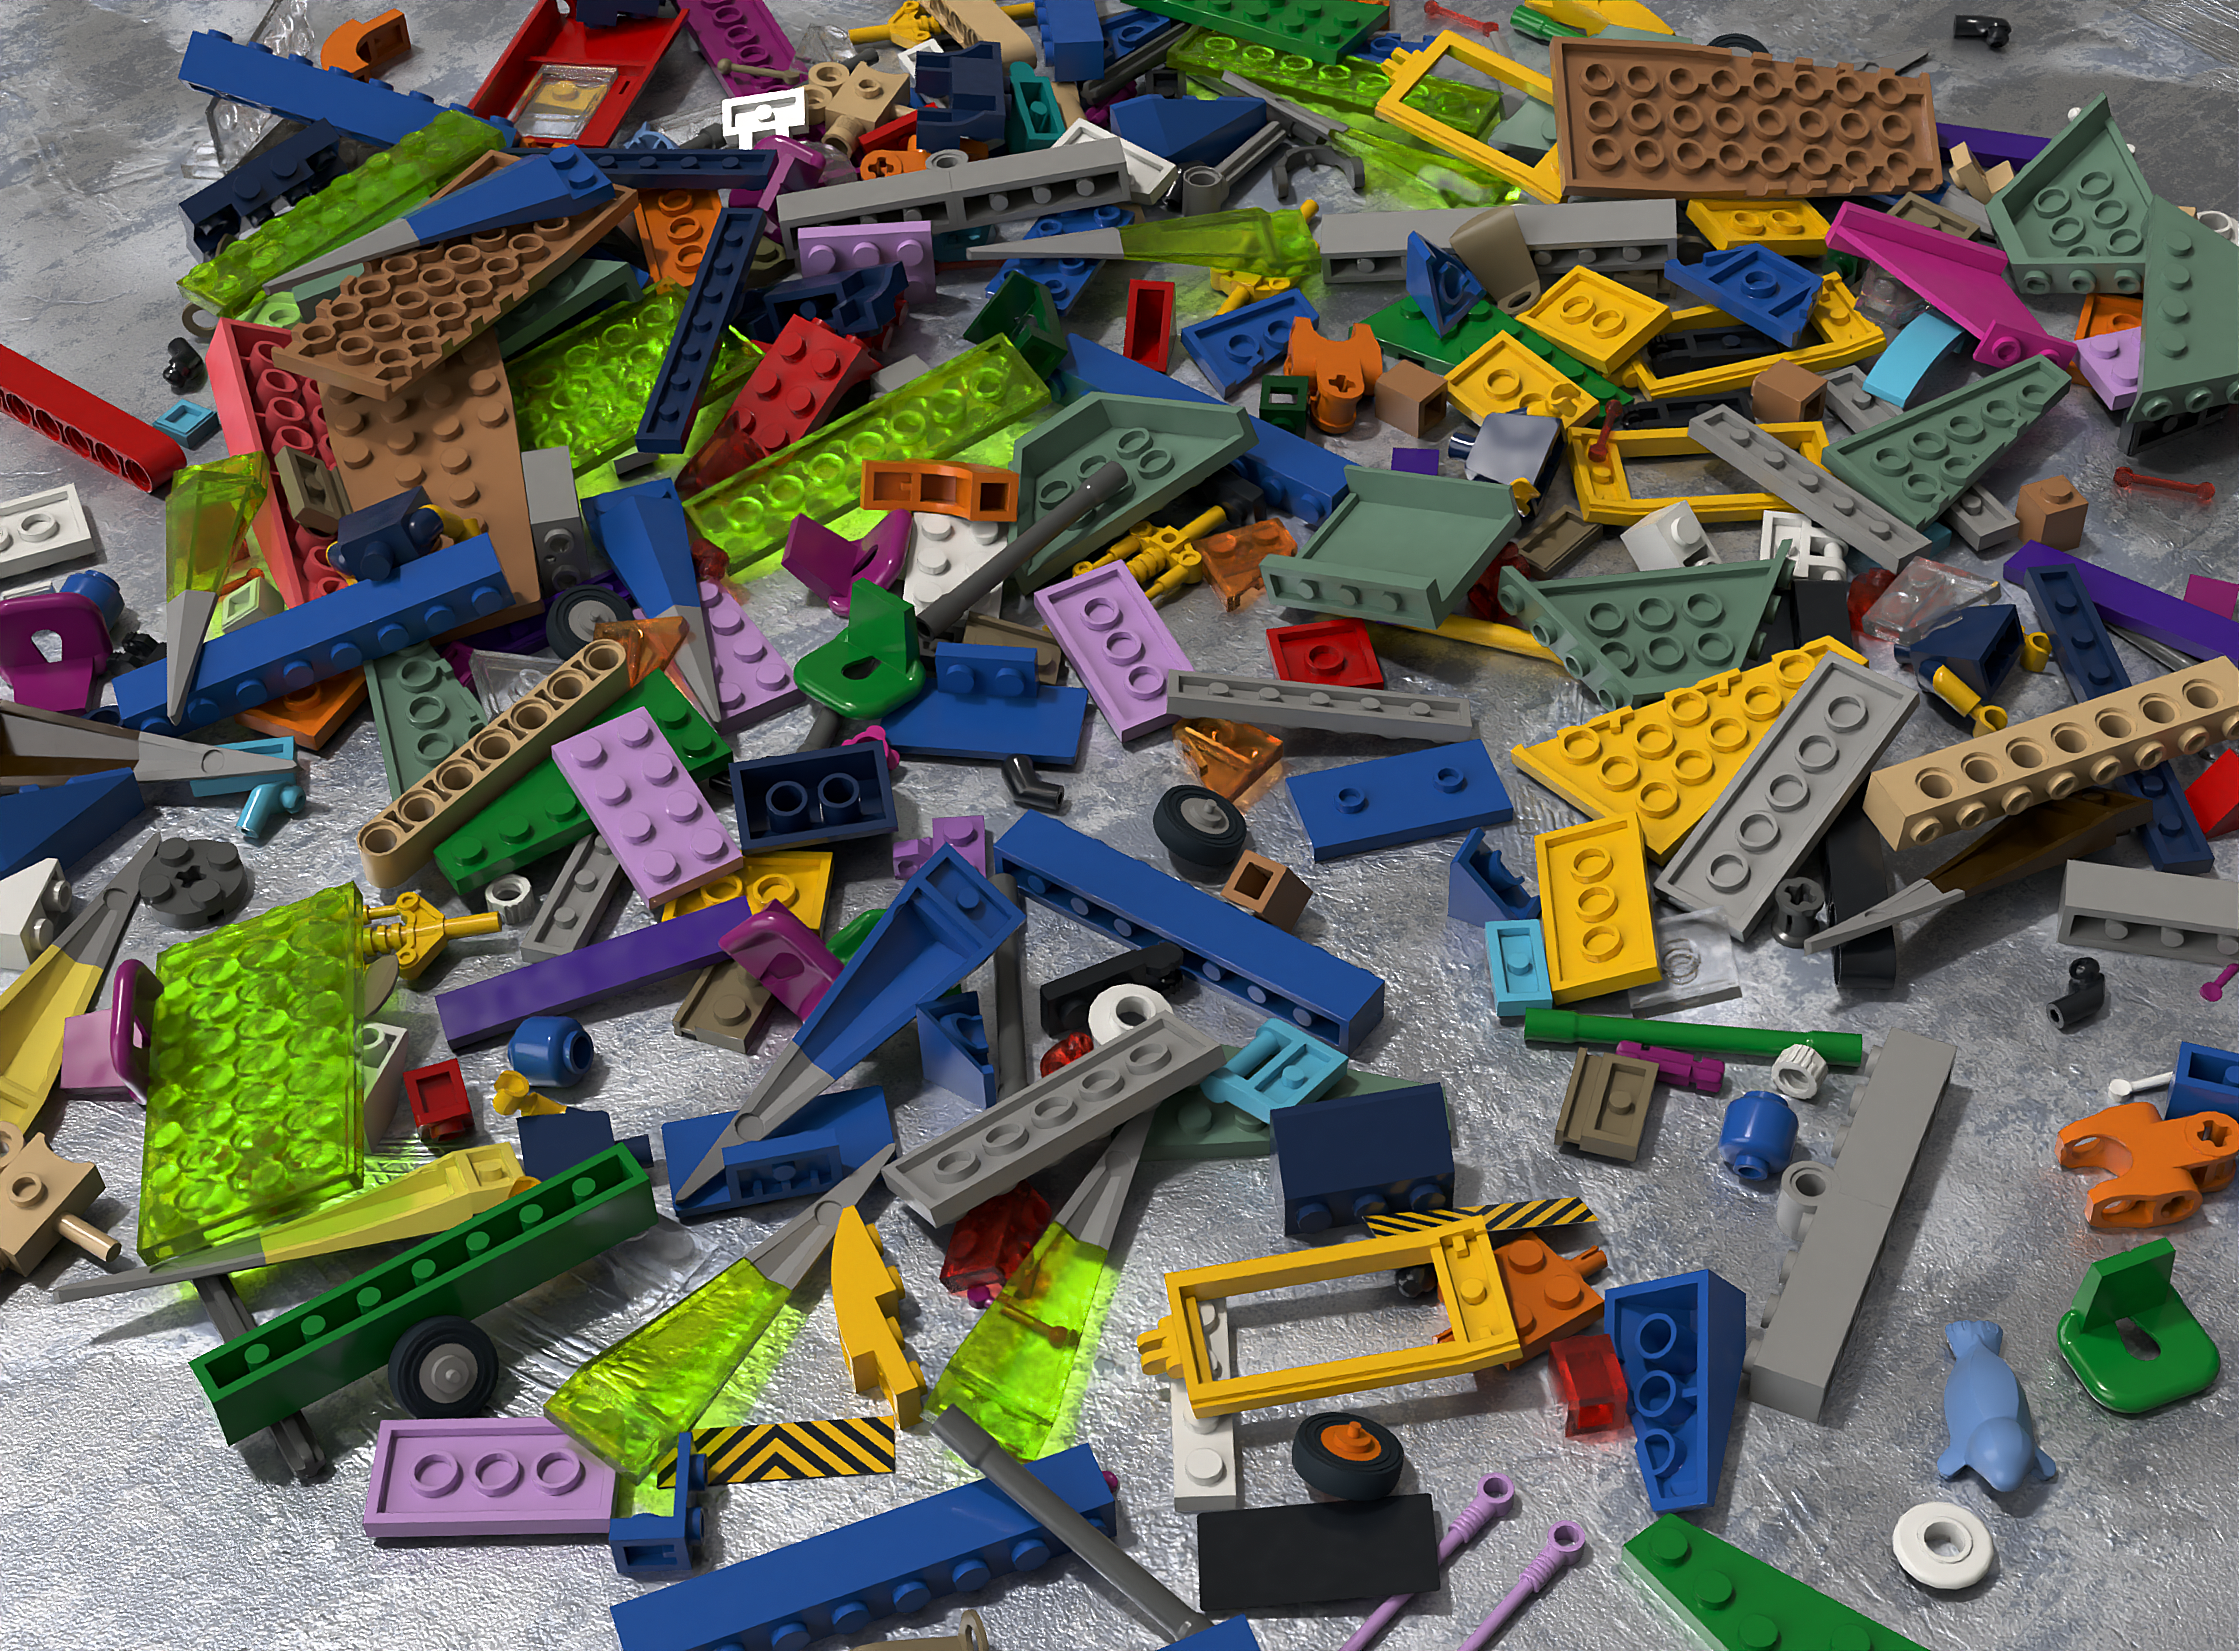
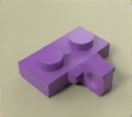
M984 815L932 818L933 838L926 837L920 840L913 839L893 843L895 879H910L946 842L987 879Z

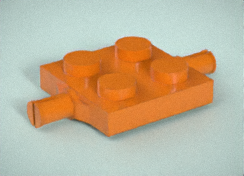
M1530 1230L1493 1251L1524 1357L1502 1363L1509 1371L1604 1317L1605 1301L1583 1280L1608 1266L1606 1255L1602 1250H1599L1598 1246L1594 1245L1573 1259L1567 1260L1555 1254ZM1437 1282L1438 1299L1445 1305L1440 1284ZM1452 1327L1432 1337V1344L1455 1341Z

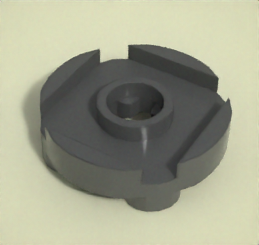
M180 837L167 839L159 845L157 849L158 854L145 865L138 882L145 907L151 911L153 918L162 925L180 929L197 928L209 924L207 916L216 914L222 909L226 916L242 902L248 888L247 876L237 847L234 844L207 839L186 841ZM200 880L194 882L191 887L185 888L184 886L190 881Z

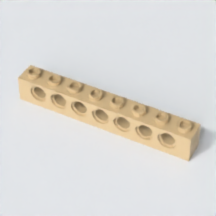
M2224 655L1872 772L1862 809L1894 851L1898 852L1916 845H1928L1939 837L1960 830H1972L1986 821L2007 814H2019L2028 807L2051 799H2063L2072 792L2095 784H2107L2116 777L2139 769H2151L2160 762L2183 754H2195L2204 747L2225 740L2239 739V670Z

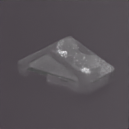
M1870 259L1863 272L1853 309L1859 311L1866 320L1872 323H1886L1897 327L1913 321L1927 310L1938 308Z

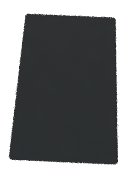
M1429 1493L1388 1496L1368 1501L1342 1500L1207 1512L1197 1515L1201 1611L1435 1592L1441 1588L1432 1496Z

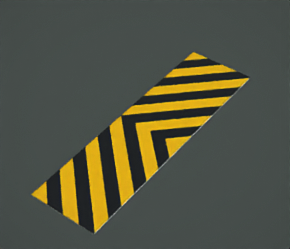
M1579 1197L1362 1216L1376 1238L1427 1230L1480 1214L1483 1216L1487 1231L1599 1221Z
M894 1416L659 1431L657 1488L675 1487L680 1432H692L697 1454L707 1455L708 1484L895 1472Z

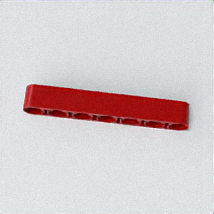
M0 344V412L146 493L152 492L186 468L187 459L185 454L170 436Z

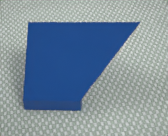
M1414 230L1408 236L1406 289L1440 338H1442L1487 294V291L1471 270L1459 260Z
M1480 827L1472 829L1450 863L1448 916L1485 929V922L1536 919L1542 909L1540 896L1537 895L1531 898L1520 885L1525 881L1523 876L1515 879L1501 862L1502 852L1500 850L1493 852L1482 840L1485 836L1484 831Z
M977 991L915 1004L923 1078L985 1110L996 1105L993 1064L989 1065L987 1053H989V1045L986 1042Z

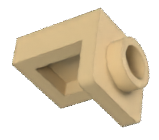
M1965 141L1950 149L1954 166L1949 169V173L1955 185L1962 191L1968 189L1972 197L1984 205L2015 177L2013 167L2009 161H2004L1984 172Z

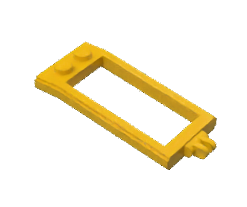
M1444 29L1424 52L1415 50L1410 54L1404 49L1397 47L1391 53L1393 60L1387 58L1380 65L1381 70L1390 77L1388 82L1392 87L1377 102V106L1374 108L1375 116L1526 191L1545 204L1568 202L1570 196L1561 195L1557 142L1538 164L1532 168L1401 103L1445 54L1554 107L1552 79L1448 29Z
M1835 271L1821 276L1824 279L1823 293L1809 319L1827 344L1658 380L1637 351L1610 375L1595 369V372L1617 387L1625 385L1628 388H1634L1638 386L1649 402L1658 398L1718 394L1751 387L1760 372L1767 371L1782 358L1812 373L1844 367L1884 352L1887 349V341L1884 337V332L1879 326L1874 324L1844 285L1841 276ZM1713 304L1671 312L1673 321L1656 336L1690 329L1729 327L1745 322Z
M1822 421L1754 424L1789 448L1799 449L1803 457L1840 480L1821 464L1822 450L1830 445ZM1580 427L1568 428L1566 435L1569 444L1566 452L1585 523L1594 522L1632 527L1648 514L1683 500H1687L1699 523L1763 520L1764 510L1804 514L1782 498L1776 496L1773 492L1631 499L1620 457L1713 452L1687 435L1688 427L1625 431Z
M1482 1214L1422 1231L1164 1273L1172 1315L1161 1318L1157 1323L1158 1329L1144 1332L1136 1339L1138 1352L1142 1355L1140 1363L1144 1374L1157 1375L1167 1372V1375L1174 1379L1185 1377L1189 1401L1196 1419L1461 1375L1524 1358ZM1434 1262L1455 1341L1214 1381L1197 1302Z

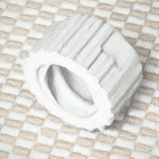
M505 874L494 879L485 889L488 911H499L501 921L506 925L527 920L528 916L532 915L533 910H535L532 886L525 877ZM516 898L510 901H502L504 899Z
M1794 1044L1784 1049L1771 1069V1077L1778 1089H1781L1784 1094L1803 1100L1811 1099L1813 1095H1816L1828 1075L1826 1061L1814 1049L1800 1044Z

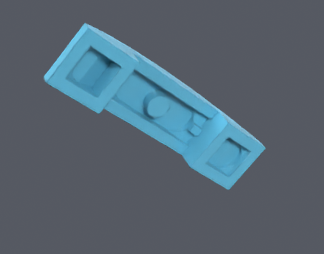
M1938 309L1927 310L1910 322L1893 340L1865 379L1862 390L1904 408L1922 390L1926 376L1951 351L1960 354L1977 337Z

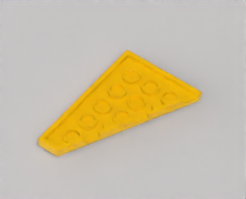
M1828 635L1808 642L1800 649L1785 650L1771 655L1772 662L1740 672L1737 667L1700 680L1692 687L1677 688L1664 693V700L1633 710L1629 705L1592 718L1584 725H1572L1557 731V737L1525 749L1522 743L1518 744L1510 751L1512 764L1593 820L1636 810L1642 825L1645 854L1662 867L1678 852L1827 651H1833L1869 668V660Z

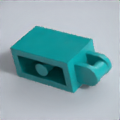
M1013 62L1008 71L1010 76V95L1012 97L1010 120H1005L1004 138L1009 154L1013 155L1051 148L1066 130L1049 77L1035 76L1032 67L1025 62Z

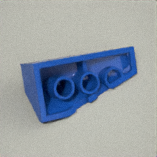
M1147 94L1110 105L1111 133L1175 165L1192 160H1201L1208 167L1213 168L1222 163L1266 125V101L1261 97L1220 96L1216 100H1199L1195 95H1183L1182 99H1164L1161 94Z
M126 767L71 777L63 786L40 789L37 784L21 786L18 794L0 797V881L47 858L58 859L62 871L65 872L144 811L146 807L132 769Z
M1710 1269L1605 1290L1604 1348L1609 1364L1616 1367L1623 1391L1618 1394L1623 1412L1631 1417L1637 1437L1634 1449L1653 1512L1665 1515L1669 1512L1677 1513L1714 1507L1746 1353V1293Z

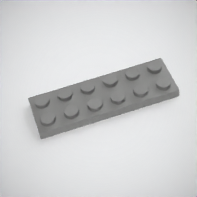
M1828 650L1652 886L1655 896L1745 943L1775 902L1778 885L1785 879H1792L1919 706V692Z
M1164 1010L884 1166L880 1170L887 1188L935 1228L957 1222L964 1218L970 1209L993 1196L1010 1192L1021 1180L1043 1168L1053 1167L1061 1163L1067 1154L1088 1142L1107 1137L1116 1126L1130 1118L1156 1109L1162 1103V1100L1185 1087L1200 1084L1207 1079L1211 1072L1227 1064L1222 1046L1172 1013Z

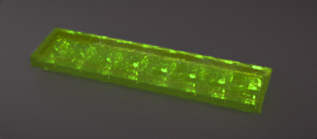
M1194 24L1167 51L1166 66L1184 70L1186 75H1204L1216 78L1219 82L1229 85L1221 80L1224 71L1228 70L1274 94L1278 93L1294 97L1300 103L1323 104L1331 106L1340 113L1355 112L1371 116L1377 122L1389 123L1375 116L1374 109L1377 106V102L1392 87L1388 82L1390 77L1381 70L1380 65L1382 63L1347 56L1338 65L1333 66ZM1427 74L1401 103L1478 140L1499 112V96L1504 93Z
M455 109L444 111L435 116L433 122L419 131L404 135L395 146L383 153L369 157L364 165L350 174L335 178L329 187L318 194L300 200L296 207L279 218L268 220L261 226L260 230L246 239L231 243L226 247L225 252L214 259L194 266L188 275L176 282V285L183 298L218 318L235 319L272 296L265 294L263 284L374 231L426 196L454 180L489 150L500 151L506 147L507 144L501 130Z
M1001 332L681 503L683 512L730 577L784 548L787 543L791 522L799 513L825 526L860 507L862 460L905 461V458L947 460L1051 404V391L1004 333Z

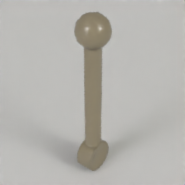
M722 58L717 64L718 71L722 74L738 72L783 79L785 83L792 85L800 82V72L796 69L779 71L733 64L727 58Z

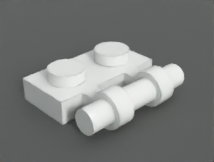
M804 88L723 100V137L728 145L740 143V149H753L756 141L770 135H784L793 139V135L809 133L808 95ZM800 141V143L810 147L808 141Z
M1764 510L1759 560L1774 559L1781 541L1793 539L1788 558L1796 561L1795 569L1788 588L1785 589L1778 586L1777 590H1790L1793 579L1843 580L1845 584L1847 580V565L1843 558L1848 553V543L1826 528L1812 527V519L1806 514ZM1810 551L1820 552L1822 556L1810 555Z

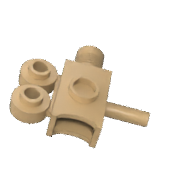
M860 61L851 75L849 70L840 63L822 62L816 64L809 70V85L796 88H804L808 95L809 125H816L825 121L826 134L821 140V147L825 155L836 162H846L851 158L859 145L861 146L858 137L917 110L907 107L910 103V74L880 72L870 68L863 61Z
M0 1121V1154L7 1153L0 1158V1274L9 1267L22 1276L27 1277L63 1236L107 1263L113 1262L119 1256L122 1244L80 1219L81 1215L106 1189L96 1165L90 1161L87 1163H74L61 1158L53 1152L46 1135L38 1132L27 1144L21 1130L16 1125L7 1121Z

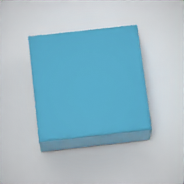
M181 399L155 420L152 425L157 430L174 439L178 445L191 449L218 427L220 423L217 412Z

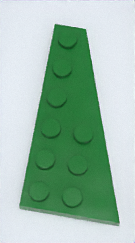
M1120 0V3L1333 66L1338 65L1388 22L1390 6L1347 0Z
M1411 295L1359 322L1371 326L1375 339L1380 347L1384 348L1383 355L1397 360L1403 355L1423 361L1424 369L1442 376L1448 374L1490 339L1504 330L1599 401L1600 414L1585 425L1591 429L1604 430L1619 421V410H1622V407H1626L1627 404H1634L1635 401L1634 397L1483 298L1442 338H1440ZM1353 326L1348 328V340L1351 338Z
M659 667L575 734L578 735L644 706L695 784L728 769V763H734L733 751ZM551 754L436 847L433 853L437 867L457 893L463 895L598 831V829L554 762Z
M1670 1512L1623 1545L1621 1559L1713 1651H1930Z

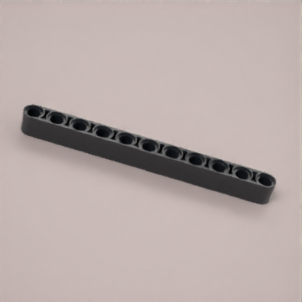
M1793 579L1790 588V621L1794 650L1800 649L1808 642L1828 635L1854 650L1844 581ZM1871 771L1818 842L1828 929L1888 899L1879 830L1862 809ZM1892 925L1830 947L1836 988H1894L1896 979V948Z

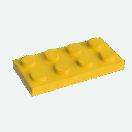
M1636 810L1535 835L1534 843L1551 993L1556 1006L1663 980L1642 825Z

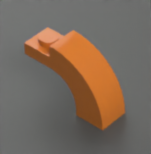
M393 8L364 24L351 19L338 27L327 38L321 49L322 69L328 71L329 66L339 67L354 74L353 79L368 83L369 79L372 78L371 70L374 67L411 48L404 13Z
M905 458V461L862 460L860 508L863 510L894 511L896 509H906L908 511L936 512L964 517L969 521L1017 522L1019 474L1011 470L988 465L946 460Z

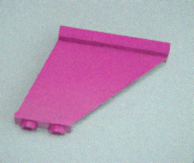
M1844 201L1825 236L1827 247L1876 262L1980 339L1981 342L1972 355L1975 361L2006 369L2041 353L2063 371L2066 370L2078 350L2077 344L2048 335L2000 276L2009 262L2006 252Z

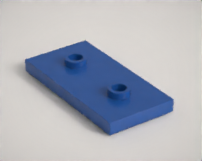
M1481 738L1285 778L1286 795L1314 861L1513 820L1514 807Z

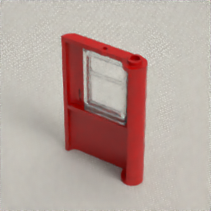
M538 0L466 107L472 109L476 117L489 120L491 115H495L515 123L514 128L519 131L522 137L535 139L536 145L539 147L552 148L556 142L569 145L574 143L578 148H609L690 16V9L682 8L677 18L649 17L647 19H635L628 16H617L616 26H608L606 29H591L584 26L583 22H576L577 0H564L569 6V13L559 12L557 0Z

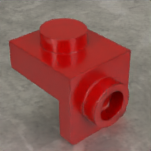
M457 1058L402 1073L420 1141L432 1138L434 1143L451 1141L463 1136L466 1133L465 1128L475 1126Z

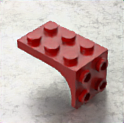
M793 314L713 433L721 441L789 475L844 393L858 382L871 387L870 375L885 367L869 357L868 352L870 348L857 337L847 334L845 338L836 335V331L830 325L819 318L813 317L810 322ZM756 442L762 448L761 450L755 446Z

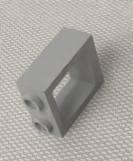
M568 445L521 452L530 521L545 597H551L591 578L581 511Z

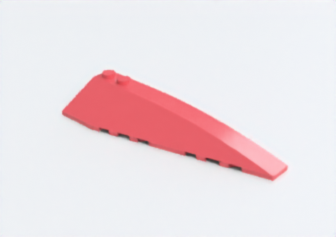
M220 317L205 356V363L232 467L248 517L273 579L288 609H292L348 587L345 578L336 572L326 559L328 546L338 541V530L332 535L317 528H306L293 519L274 457L286 445L324 461L326 469L330 471L335 466H338L331 449L317 381L274 367L271 349L274 346L282 349L286 348L292 342L291 330Z

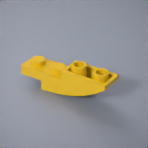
M1524 0L1526 7L1550 17L1555 22L1574 26L1577 29H1586L1587 37L1601 33L1609 24L1675 35V32L1667 24L1636 0Z
M851 1205L842 1210L832 1252L831 1284L839 1342L846 1369L856 1394L879 1385L900 1430L923 1422L920 1397L928 1394L927 1385L917 1361L914 1360L907 1363L901 1352L906 1348L899 1327L901 1319L898 1301L906 1298L905 1289L894 1265L885 1267L881 1259L884 1256V1249L875 1225L873 1223L864 1225L855 1206Z

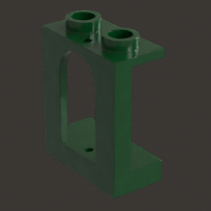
M1014 270L963 334L965 340L988 351L992 365L991 372L977 388L979 399L1015 417L1020 414L1068 353L1050 288ZM1036 317L1039 328L1028 323L1020 333L1024 325L1031 318Z

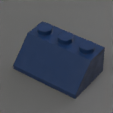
M883 740L728 763L743 856L899 831Z
M1440 1082L1270 1110V1186L1284 1236L1301 1233L1315 1234L1331 1228L1361 1223L1367 1224L1362 1216L1453 1208L1455 1168L1443 1090Z

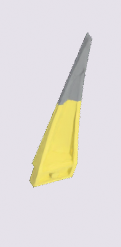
M160 832L152 835L84 911L0 996V1121H7L16 1125L21 1130L24 1138L36 1119L40 1117L62 1067L65 1018L85 1014L138 894L140 874L145 865L154 857L162 838Z
M510 1142L453 1151L360 1195L263 1232L168 1261L57 1287L52 1290L55 1305L436 1236L473 1218V1214L483 1213L508 1200L507 1196L515 1180L525 1175Z

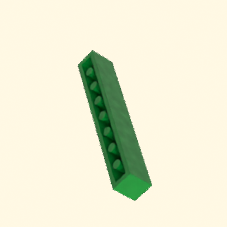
M620 1142L189 1361L188 1364L204 1406L228 1447L387 1365L396 1342L415 1323L437 1315H453L471 1321L658 1224L659 1220L650 1178L624 1143Z

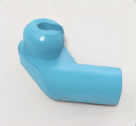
M285 780L258 785L252 790L235 829L247 837L259 838L269 815L284 813L285 810L289 813H297L304 807L306 794L303 788L297 785L293 786L290 781Z

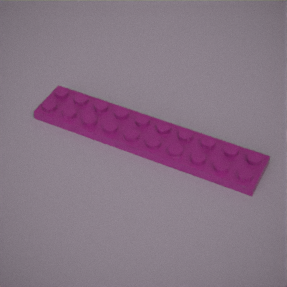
M669 0L677 14L680 13L682 8L690 9V16L685 23V27L730 99L786 91L808 80V69L763 0ZM722 58H727L733 64L779 71L796 69L800 72V82L792 85L785 83L783 79L738 72L722 74L718 71L717 64ZM825 121L820 124L809 125V133L793 135V139L798 142L808 141L810 148L822 153L826 158V167L815 189L863 181L861 179L860 165L865 156L859 147L846 162L833 161L823 152L821 140L826 134Z

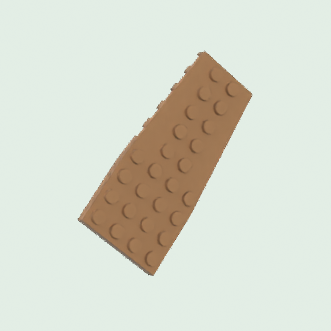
M1553 36L1549 44L1561 195L1636 199L1676 198V200L1689 201L1690 198L1732 200L1907 194L1909 191L1914 194L1936 193L1943 183L1930 76L1926 72H1921L1918 78L1895 76V69L1880 67L1877 73L1854 71V64L1839 62L1836 68L1814 66L1813 59L1796 57L1793 63L1773 61L1772 54L1753 52L1752 56L1748 58L1732 56V49L1681 42Z
M491 149L418 209L523 158ZM612 183L616 197L578 215L538 220L470 233L363 262L364 272L358 278L357 276L348 275L339 283L341 294L333 302L329 299H323L315 307L317 318L310 324L299 322L291 330L292 342L286 348L282 349L274 346L271 349L274 367L388 402L536 291L545 288L552 279L572 265L639 206L638 191Z
M494 324L388 402L317 381L331 449L353 512L422 485L434 505L460 516L463 520L470 518L478 519L481 534L488 533L503 566L516 604L430 637V645L432 647L451 642L454 639L464 638L544 613L546 609L541 596V575L536 561V547L530 521L520 451L522 445L517 411ZM440 535L428 555L453 546V539Z

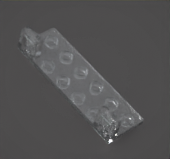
M274 0L248 43L251 41L263 44L273 50V55L288 59L289 54H296L306 58L308 53L312 52L314 48V33L308 27L305 14L306 0ZM213 97L205 110L212 140L194 141L180 164L183 177L218 181L238 169L245 163L248 152L253 144L258 141L262 129L273 115Z

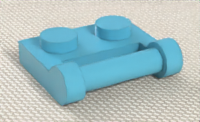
M1270 1018L1257 1029L1254 1040L1230 1059L1227 1064L1211 1072L1207 1079L1200 1083V1087L1205 1096L1212 1102L1223 1103L1228 1101L1270 1125V1110L1316 1102L1347 1074L1349 1057L1282 1020ZM1270 1054L1276 1055L1249 1080L1244 1079L1249 1072Z

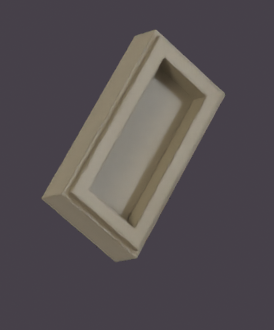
M1565 504L1507 552V564L1538 581L1551 580L1603 536L1604 524L1585 523L1582 512Z

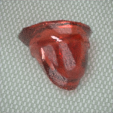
M738 410L719 427L683 467L674 482L676 492L695 488L718 502L735 507L749 506L759 501L771 487V475L767 469L766 455L757 442L751 437L749 438V435L741 430Z

